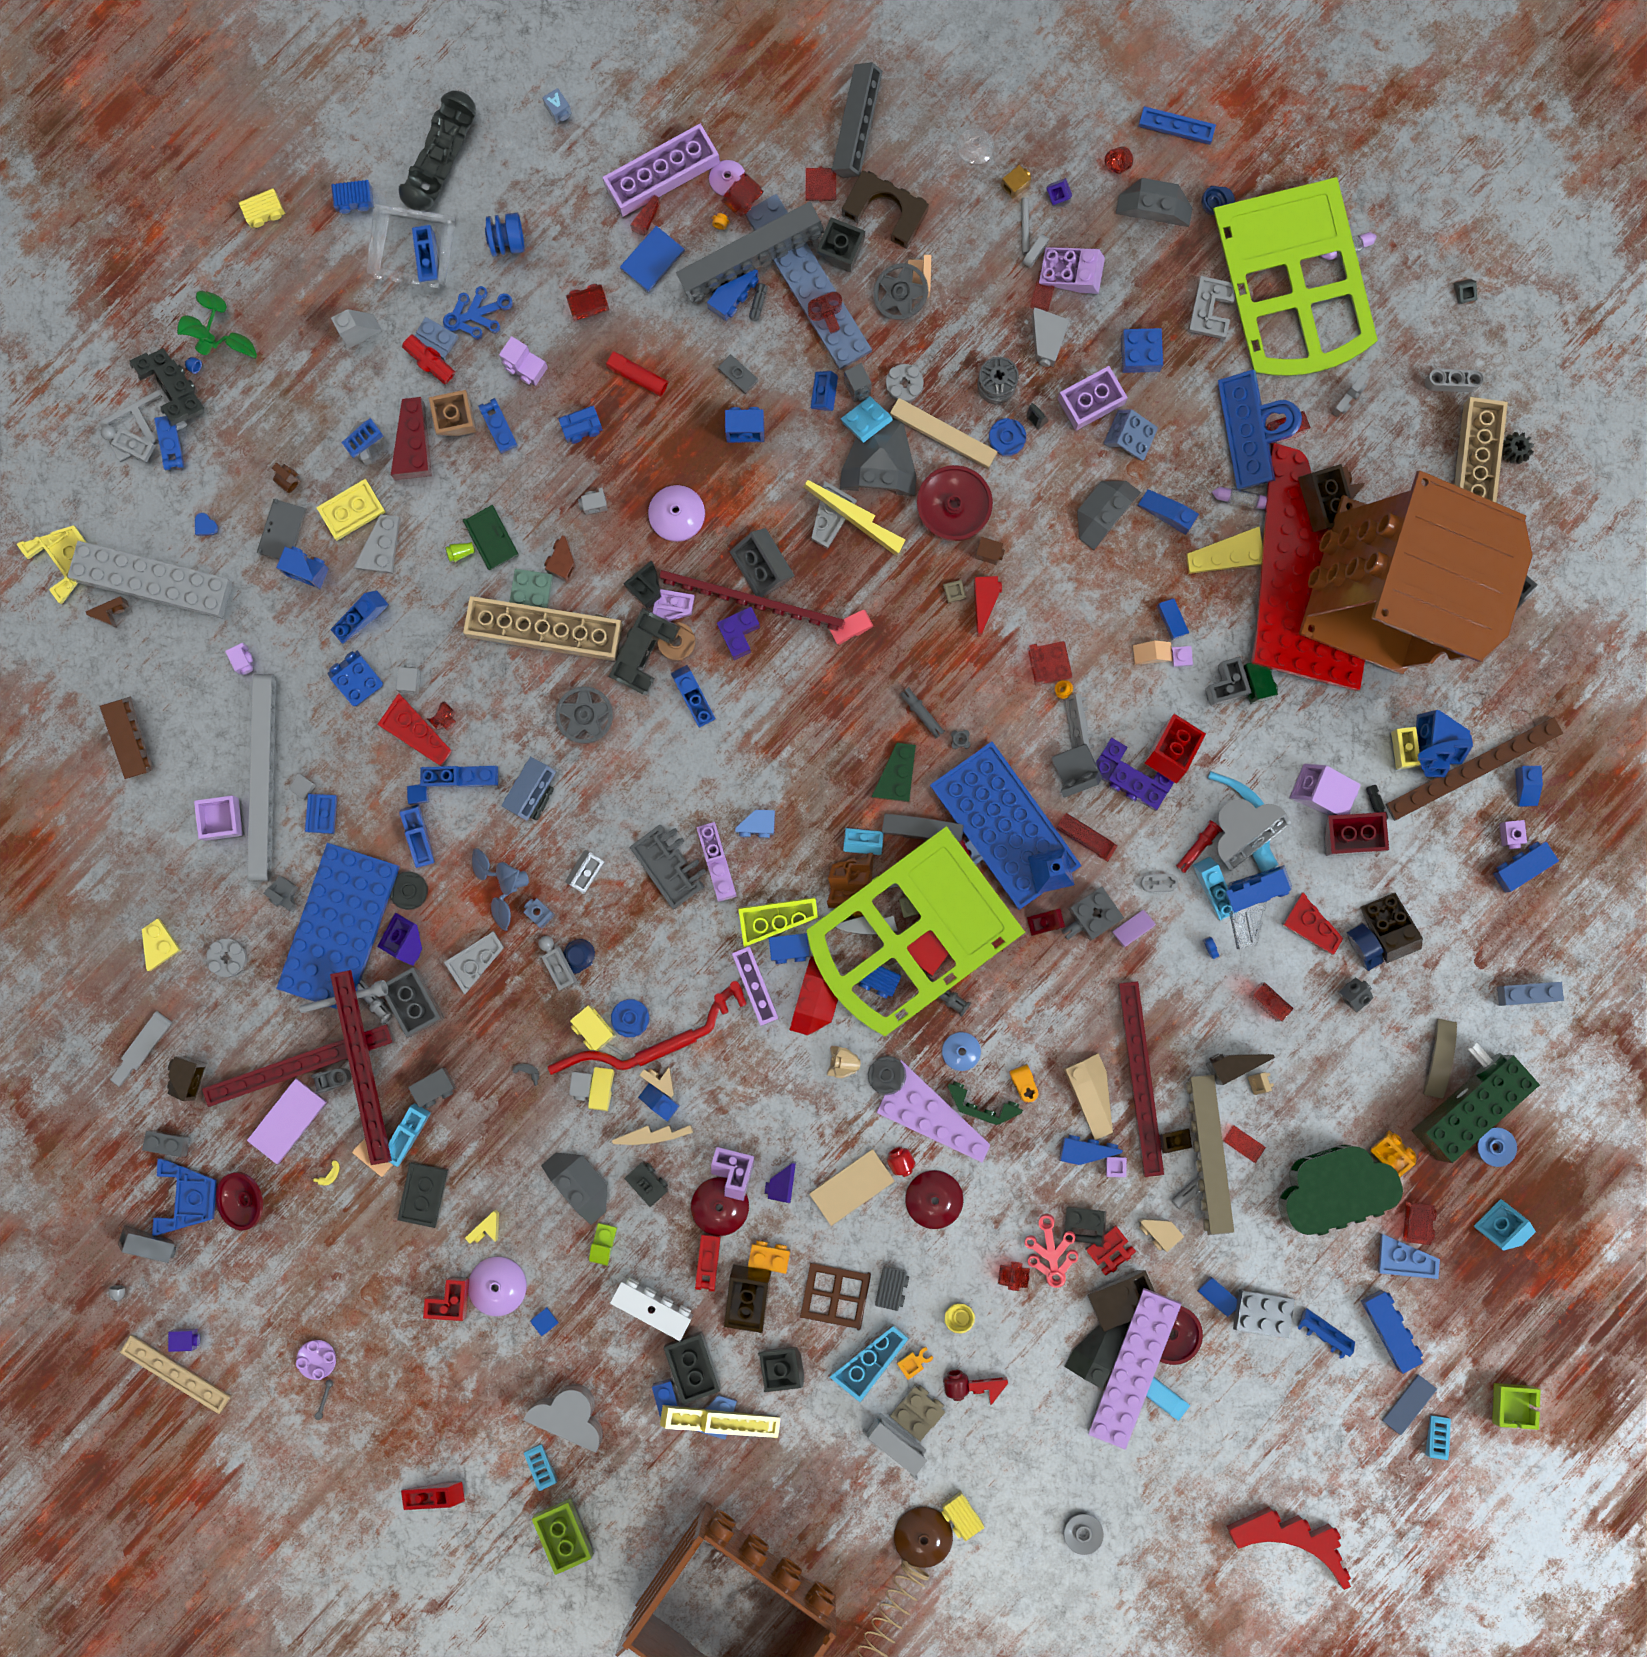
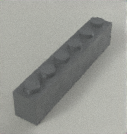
M873 62L854 65L832 171L842 178L859 177L861 174L883 73Z

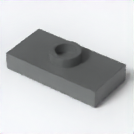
M731 354L718 367V370L745 394L758 382V378Z

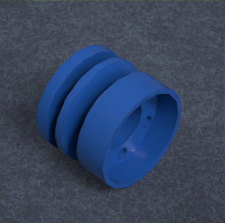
M518 212L505 214V223L501 222L499 215H495V224H493L491 216L486 217V241L493 257L498 256V247L500 248L501 255H505L506 246H509L512 254L525 252L522 225Z

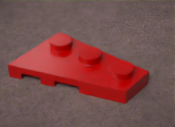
M1304 892L1300 894L1283 923L1284 927L1331 955L1335 954L1344 939L1331 923L1323 917L1318 908L1309 901Z

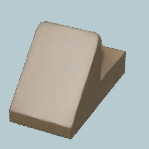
M670 1067L661 1079L658 1078L659 1074L651 1068L649 1070L644 1069L639 1075L672 1098L675 1095Z

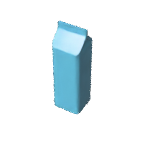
M1153 1377L1146 1397L1179 1421L1190 1405L1161 1381Z

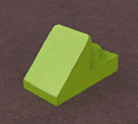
M598 1223L594 1241L591 1245L590 1262L608 1266L618 1227Z

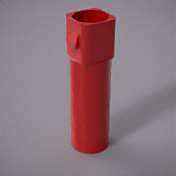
M613 351L606 362V367L613 373L619 374L659 397L667 389L669 381L627 359L622 354Z

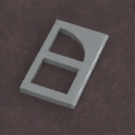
M159 389L99 421V424L102 428L133 413L145 436L142 439L154 444L159 441L157 430L151 431L140 408L163 397L165 403L170 401L162 389ZM185 421L177 423V430L186 427L187 423ZM113 439L108 440L119 461L131 456V454L114 447L111 444Z

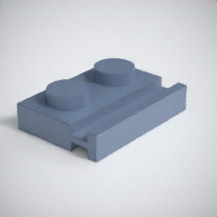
M427 317L424 318L415 334L427 347H432L438 351L443 360L446 359L447 354L459 338L455 333Z

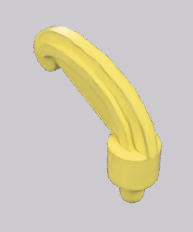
M332 1161V1166L334 1167L326 1178H314L313 1181L323 1186L333 1183L339 1173V1163Z

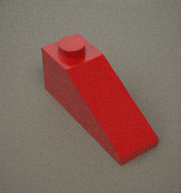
M998 576L975 577L974 579L977 637H981L999 593H1002V582H998Z
M462 1481L401 1490L404 1510L451 1508L465 1502Z

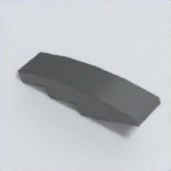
M885 814L882 833L927 841L947 826L957 841H961L964 825L919 817Z

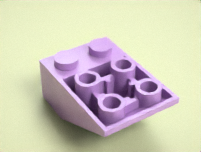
M1046 247L1039 284L1078 293L1099 294L1105 257L1100 249Z

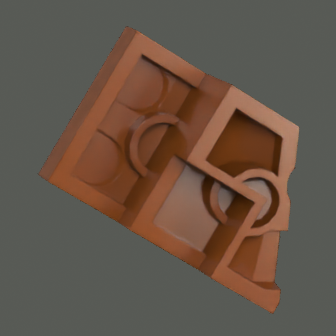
M867 853V857L856 860L854 857L845 862L832 864L828 877L831 887L827 900L828 908H837L871 882L873 853Z

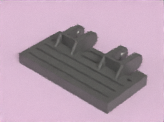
M658 825L629 848L674 910L705 887L701 881L695 884L692 883L707 872L703 869L698 871L693 877H690L687 872L698 866L699 860L693 861L682 869L681 867L687 863L686 859L679 849L674 852L672 851L680 846L684 839L679 838L672 845L668 846L665 841L676 835L678 831L674 828L660 838L659 836L665 832V829L662 825Z

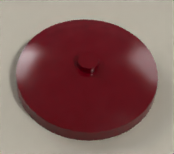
M959 465L945 466L932 472L923 481L917 496V512L920 521L931 534L946 541H963L977 535L986 526L993 507L992 493L984 478L976 471Z

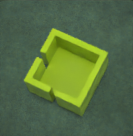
M1494 1383L1492 1423L1499 1427L1539 1430L1540 1412L1530 1408V1405L1540 1408L1541 1389L1528 1385Z

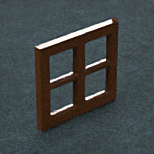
M810 1263L800 1318L856 1328L859 1331L862 1326L871 1273ZM817 1272L835 1275L832 1292L813 1289ZM843 1277L862 1281L859 1298L840 1294ZM812 1294L831 1298L828 1315L809 1311ZM839 1299L858 1303L855 1320L836 1316Z

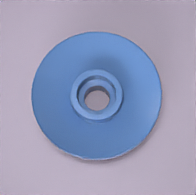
M958 1032L946 1039L943 1044L942 1055L949 1067L957 1071H966L978 1063L981 1048L974 1036ZM960 1048L965 1049L966 1053L964 1055L958 1053Z
M1492 1128L1478 1140V1153L1481 1159L1488 1165L1502 1167L1509 1164L1516 1156V1140L1509 1131L1503 1128ZM1494 1143L1498 1145V1149L1495 1151L1492 1148Z

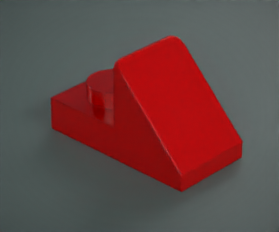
M1007 1377L969 1380V1392L973 1391V1394L985 1393L984 1390H988L989 1403L992 1405L1008 1385Z

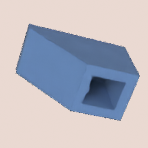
M775 810L753 811L735 828L736 834H739V837H751V834H759L758 838H770V835H774Z

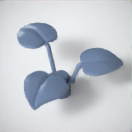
M474 848L472 867L476 877L480 880H485L487 875L497 876L501 891L504 894L499 899L497 897L493 898L491 912L497 925L504 931H508L511 913L504 898L512 892H516L517 888L527 886L529 883L528 875L525 871L519 872V870L512 868L505 862L498 863L496 873L490 872V863L487 856L478 848Z

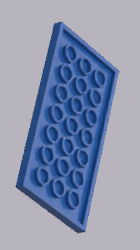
M993 742L984 746L930 785L957 824L964 825V835L983 857L984 863L1018 910L1043 894L1036 893L1028 856L1066 848L1071 872L1082 866Z
M327 843L276 989L314 1002L335 997L330 974L351 970L355 990L357 991V986L360 984L400 866ZM337 1004L331 1005L329 1007L337 1009Z

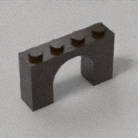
M862 170L842 207L841 215L858 224L871 202L882 198L892 200L900 208L901 217L891 234V241L908 249L928 212L929 204L921 197L916 198L910 195V192L906 189H899L890 181H883L877 178V175L873 172Z

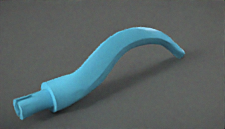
M1209 772L1208 779L1232 787L1244 800L1252 803L1255 808L1264 805L1259 796L1246 785L1232 778ZM1270 840L1252 854L1261 872L1276 868L1279 865L1270 849Z

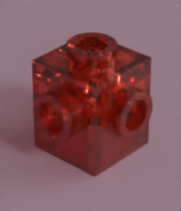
M1011 1262V1265H1000L998 1284L1008 1286V1290L1012 1291L1028 1288L1030 1268L1022 1267L1023 1263Z

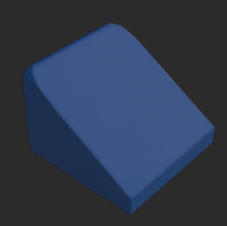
M420 784L407 786L408 804L428 803L427 787H421Z
M545 1308L530 1320L541 1336L559 1323L548 1308Z

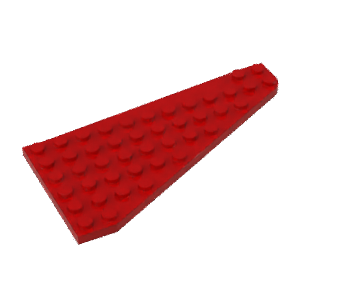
M1273 443L1270 453L1275 481L1268 482L1257 629L1251 662L1252 664L1359 691L1365 660L1299 634L1312 593V588L1308 586V580L1313 569L1321 564L1324 553L1319 550V545L1328 528L1313 532L1298 480V477L1312 473L1306 455L1298 449ZM1309 625L1308 630L1311 632L1312 627Z

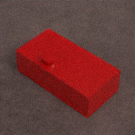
M931 930L907 946L908 952L919 967L930 976L934 975L949 954Z

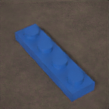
M1144 106L1138 127L1210 145L1216 124Z

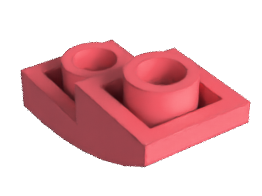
M862 610L844 619V629H838V631L830 630L836 643L840 645L855 635H861L872 628L873 624L866 610Z

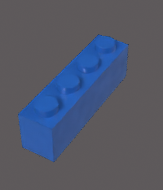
M1379 1290L1360 1300L1397 1371L1404 1374L1423 1364L1421 1359L1423 1354L1417 1345L1414 1346L1411 1340L1413 1335L1408 1328L1405 1329L1402 1323L1404 1321L1403 1316L1392 1305L1395 1302L1390 1293Z

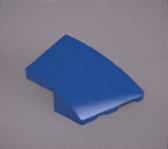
M1472 739L1443 742L1420 752L1417 757L1421 763L1422 770H1424L1425 777H1445L1450 769V764H1462L1473 747Z

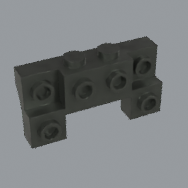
M164 348L149 355L144 353L129 360L130 367L135 369L140 381L154 374V379L170 401L160 406L162 414L165 413L169 419L170 426L205 413L203 405L194 394L195 386L193 382L187 380L180 364L177 365L174 359L171 360Z
M642 608L633 628L627 633L625 644L618 651L619 656L608 677L643 695H647L655 678L643 672V669L658 639L660 638L672 644L681 627Z

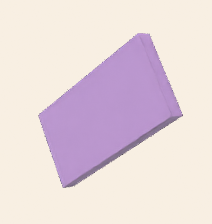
M295 1078L247 1141L273 1162L279 1164L327 1101L299 1079Z

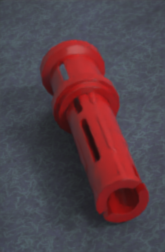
M1209 820V825L1202 833L1198 834V840L1179 863L1176 864V867L1181 869L1180 871L1186 873L1207 846L1213 844L1214 838L1223 832L1222 828L1212 820Z

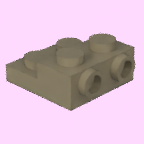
M914 1384L890 1414V1417L921 1442L929 1430L945 1414L943 1409L945 1405L937 1398L932 1400L928 1396L929 1392L921 1385L917 1387Z

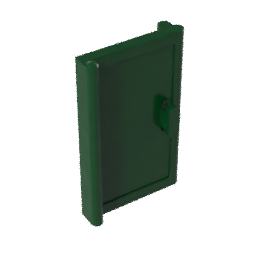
M493 505L462 520L489 571L518 556V552Z

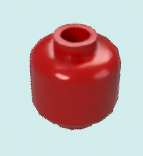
M896 1147L888 1153L887 1163L894 1175L906 1177L913 1172L912 1169L915 1167L916 1162L909 1149Z

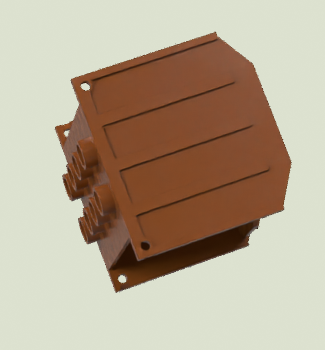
M1420 470L1416 471L1411 490L1369 504L1352 500L1345 495L1341 496V502L1337 509L1338 513H1336L1334 519V527L1326 531L1320 541L1319 550L1324 553L1321 564L1313 569L1308 580V586L1312 588V593L1299 631L1300 635L1400 675L1404 674L1408 668L1433 664L1440 655L1445 653L1451 661H1462L1470 658L1477 662H1483V659L1509 636L1533 556L1525 521L1526 515ZM1422 479L1425 481V486L1421 483ZM1346 504H1349V510L1346 508ZM1309 625L1312 627L1311 632L1308 630Z
M706 1502L635 1604L636 1609L623 1630L615 1654L618 1657L629 1648L640 1657H707L697 1650L684 1636L653 1614L704 1540L811 1617V1620L785 1657H822L836 1637L835 1594L830 1588L819 1581H815L812 1584L800 1575L802 1570L797 1564L786 1557H782L779 1560L767 1551L769 1545L753 1533H749L746 1536L735 1528L737 1523L731 1516L720 1509L713 1512L711 1510L712 1505Z

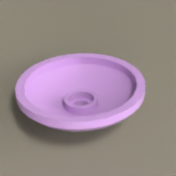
M673 485L660 490L653 497L649 505L648 517L653 530L660 537L669 541L679 542L688 540L699 532L704 523L705 509L701 498L696 492L685 486ZM673 508H679L678 513H674L672 510Z
M490 1257L483 1260L473 1269L469 1277L468 1294L471 1302L479 1311L490 1316H503L513 1312L522 1303L526 1294L527 1282L523 1270L516 1262L506 1257ZM492 1285H498V1291H493Z

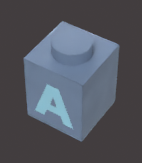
M558 88L542 97L545 107L556 123L565 121L572 114L570 105Z

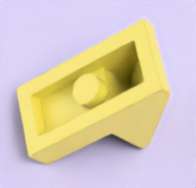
M497 1210L493 1211L465 1237L469 1244L474 1241L478 1243L485 1236L484 1231L495 1242L498 1240L499 1212Z

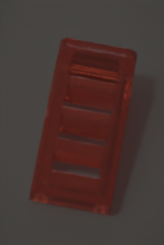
M654 195L630 225L633 232L642 236L647 235L660 205L658 196Z

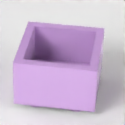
M232 795L194 801L198 839L209 841L243 836L239 798Z

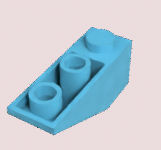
M1211 857L1194 864L1193 867L1199 882L1219 920L1234 914L1226 893L1227 885L1219 865Z

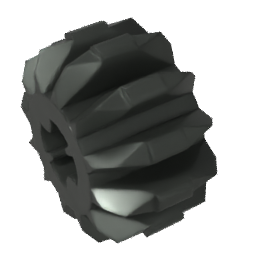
M1514 432L1512 435L1509 434L1505 437L1506 440L1503 441L1504 448L1502 453H1506L1504 459L1510 458V464H1513L1515 461L1517 464H1521L1523 461L1526 462L1530 459L1529 456L1534 453L1531 449L1534 447V443H1529L1531 437L1525 438V432H1522L1520 435L1518 432Z

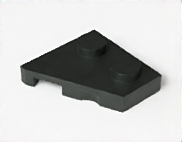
M652 561L623 583L647 609L662 597L656 568Z

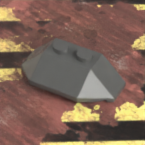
M1141 178L1119 195L1116 214L1189 227L1192 206L1179 184Z
M1101 481L1077 510L1079 539L1092 550H1095L1141 492L1127 481Z
M555 1153L541 1165L552 1184L574 1210L590 1225L606 1213L608 1184L583 1155Z

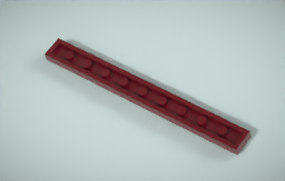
M663 570L660 572L659 578L664 581L663 584L674 587L675 584H678L687 591H692L693 589L700 590L699 593L705 596L714 594L718 595L720 600L729 601V599L736 600V604L747 606L748 603L755 605L754 608L760 611L770 609L773 610L772 613L775 615L783 616L788 614L791 615V619L801 621L803 618L809 620V624L820 626V623L828 625V629L834 631L844 629V619Z
M347 970L333 973L330 976L370 1164L388 1163L392 1159L352 971Z
M1138 981L1119 983L1118 987L1144 1177L1164 1175L1139 983Z
M388 1024L365 1032L368 1051L394 1043ZM344 1039L203 1088L202 1091L207 1107H212L346 1060L348 1056Z

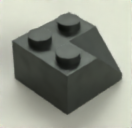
M831 217L816 252L833 266L851 272L864 243L865 231Z

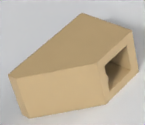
M1145 1218L1138 1220L1141 1224L1139 1228L1146 1236L1150 1234L1153 1237L1154 1241L1152 1243L1159 1251L1163 1249L1165 1252H1168L1184 1238L1183 1234L1169 1220Z

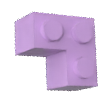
M512 336L499 354L501 363L505 367L504 369L512 375L514 373L519 375L520 379L528 385L532 383L536 386L548 368L545 361L532 354L525 344Z
M716 1147L711 1164V1174L728 1178L725 1185L726 1197L744 1201L754 1166V1156Z

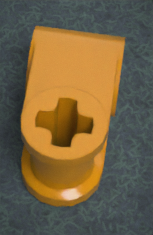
M1028 1064L1010 1070L1011 1079L1017 1088L1020 1098L1028 1103L1035 1101L1038 1097V1090ZM1026 1088H1028L1029 1091L1033 1090L1034 1094L1031 1095V1099L1029 1097L1024 1096V1093H1026Z

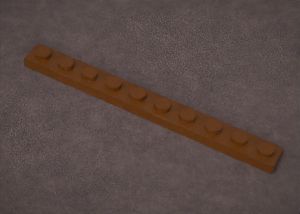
M1555 717L1448 771L1445 777H1437L1385 805L1393 820H1398L1562 735L1563 732Z

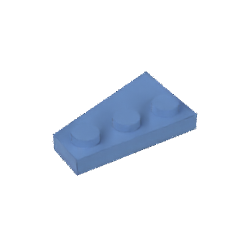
M1381 1234L1378 1273L1439 1279L1440 1259Z

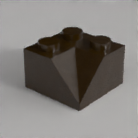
M175 1056L174 1059H171L168 1065V1077L170 1080L167 1085V1089H169L167 1094L181 1101L195 1100L207 1063L186 1056Z

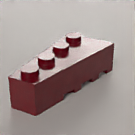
M421 397L405 398L401 401L390 474L395 481L432 476L425 403Z

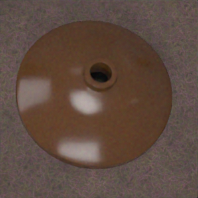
M925 1506L915 1507L904 1513L898 1520L894 1530V1543L898 1554L908 1564L919 1568H928L941 1563L947 1557L953 1544V1532L950 1523L946 1521L940 1511ZM922 1537L928 1539L926 1543H921L920 1540Z

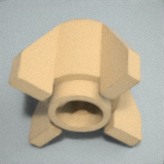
M830 1047L832 1057L827 1076L845 1078L855 1074L860 1069L861 1061L856 1054L847 1048Z

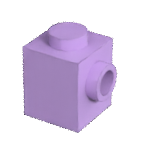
M1524 820L1499 824L1502 846H1509V849L1521 848L1522 844L1527 843Z

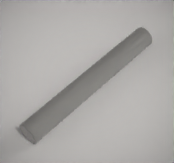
M1022 198V254H1027L1030 251L1029 199Z

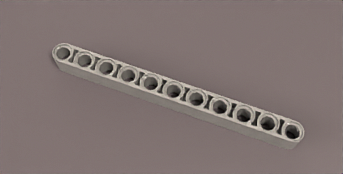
M254 674L252 679L247 866L249 881H270L276 691L274 674Z

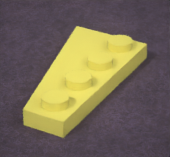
M1260 526L1188 553L1186 558L1189 574L1262 565L1263 546Z

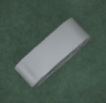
M1434 369L1426 377L1424 383L1426 388L1431 391L1474 392L1483 384L1484 375L1477 370ZM1432 377H1436L1439 383H1435ZM1451 377L1455 378L1458 384L1453 383ZM1470 378L1476 381V385L1470 382Z

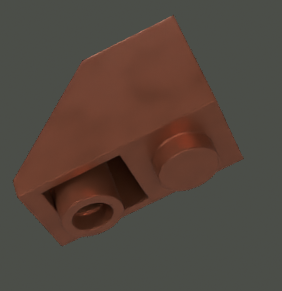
M562 535L560 540L557 539L553 546L554 552L552 556L547 557L544 566H546L545 570L547 573L553 574V576L568 583L576 564L568 541Z

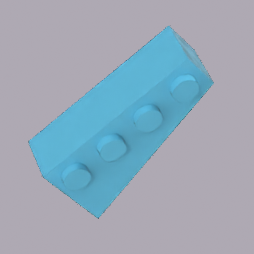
M894 1325L829 1378L861 1402L910 1337Z

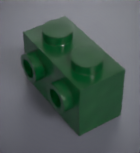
M1252 662L1243 666L1251 693L1248 695L1250 705L1271 700L1278 695V686L1274 682L1272 669L1252 664Z

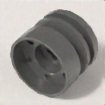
M993 357L987 360L981 367L977 381V389L981 398L994 405L1009 401L1015 393L1019 379L1016 365L1004 357Z

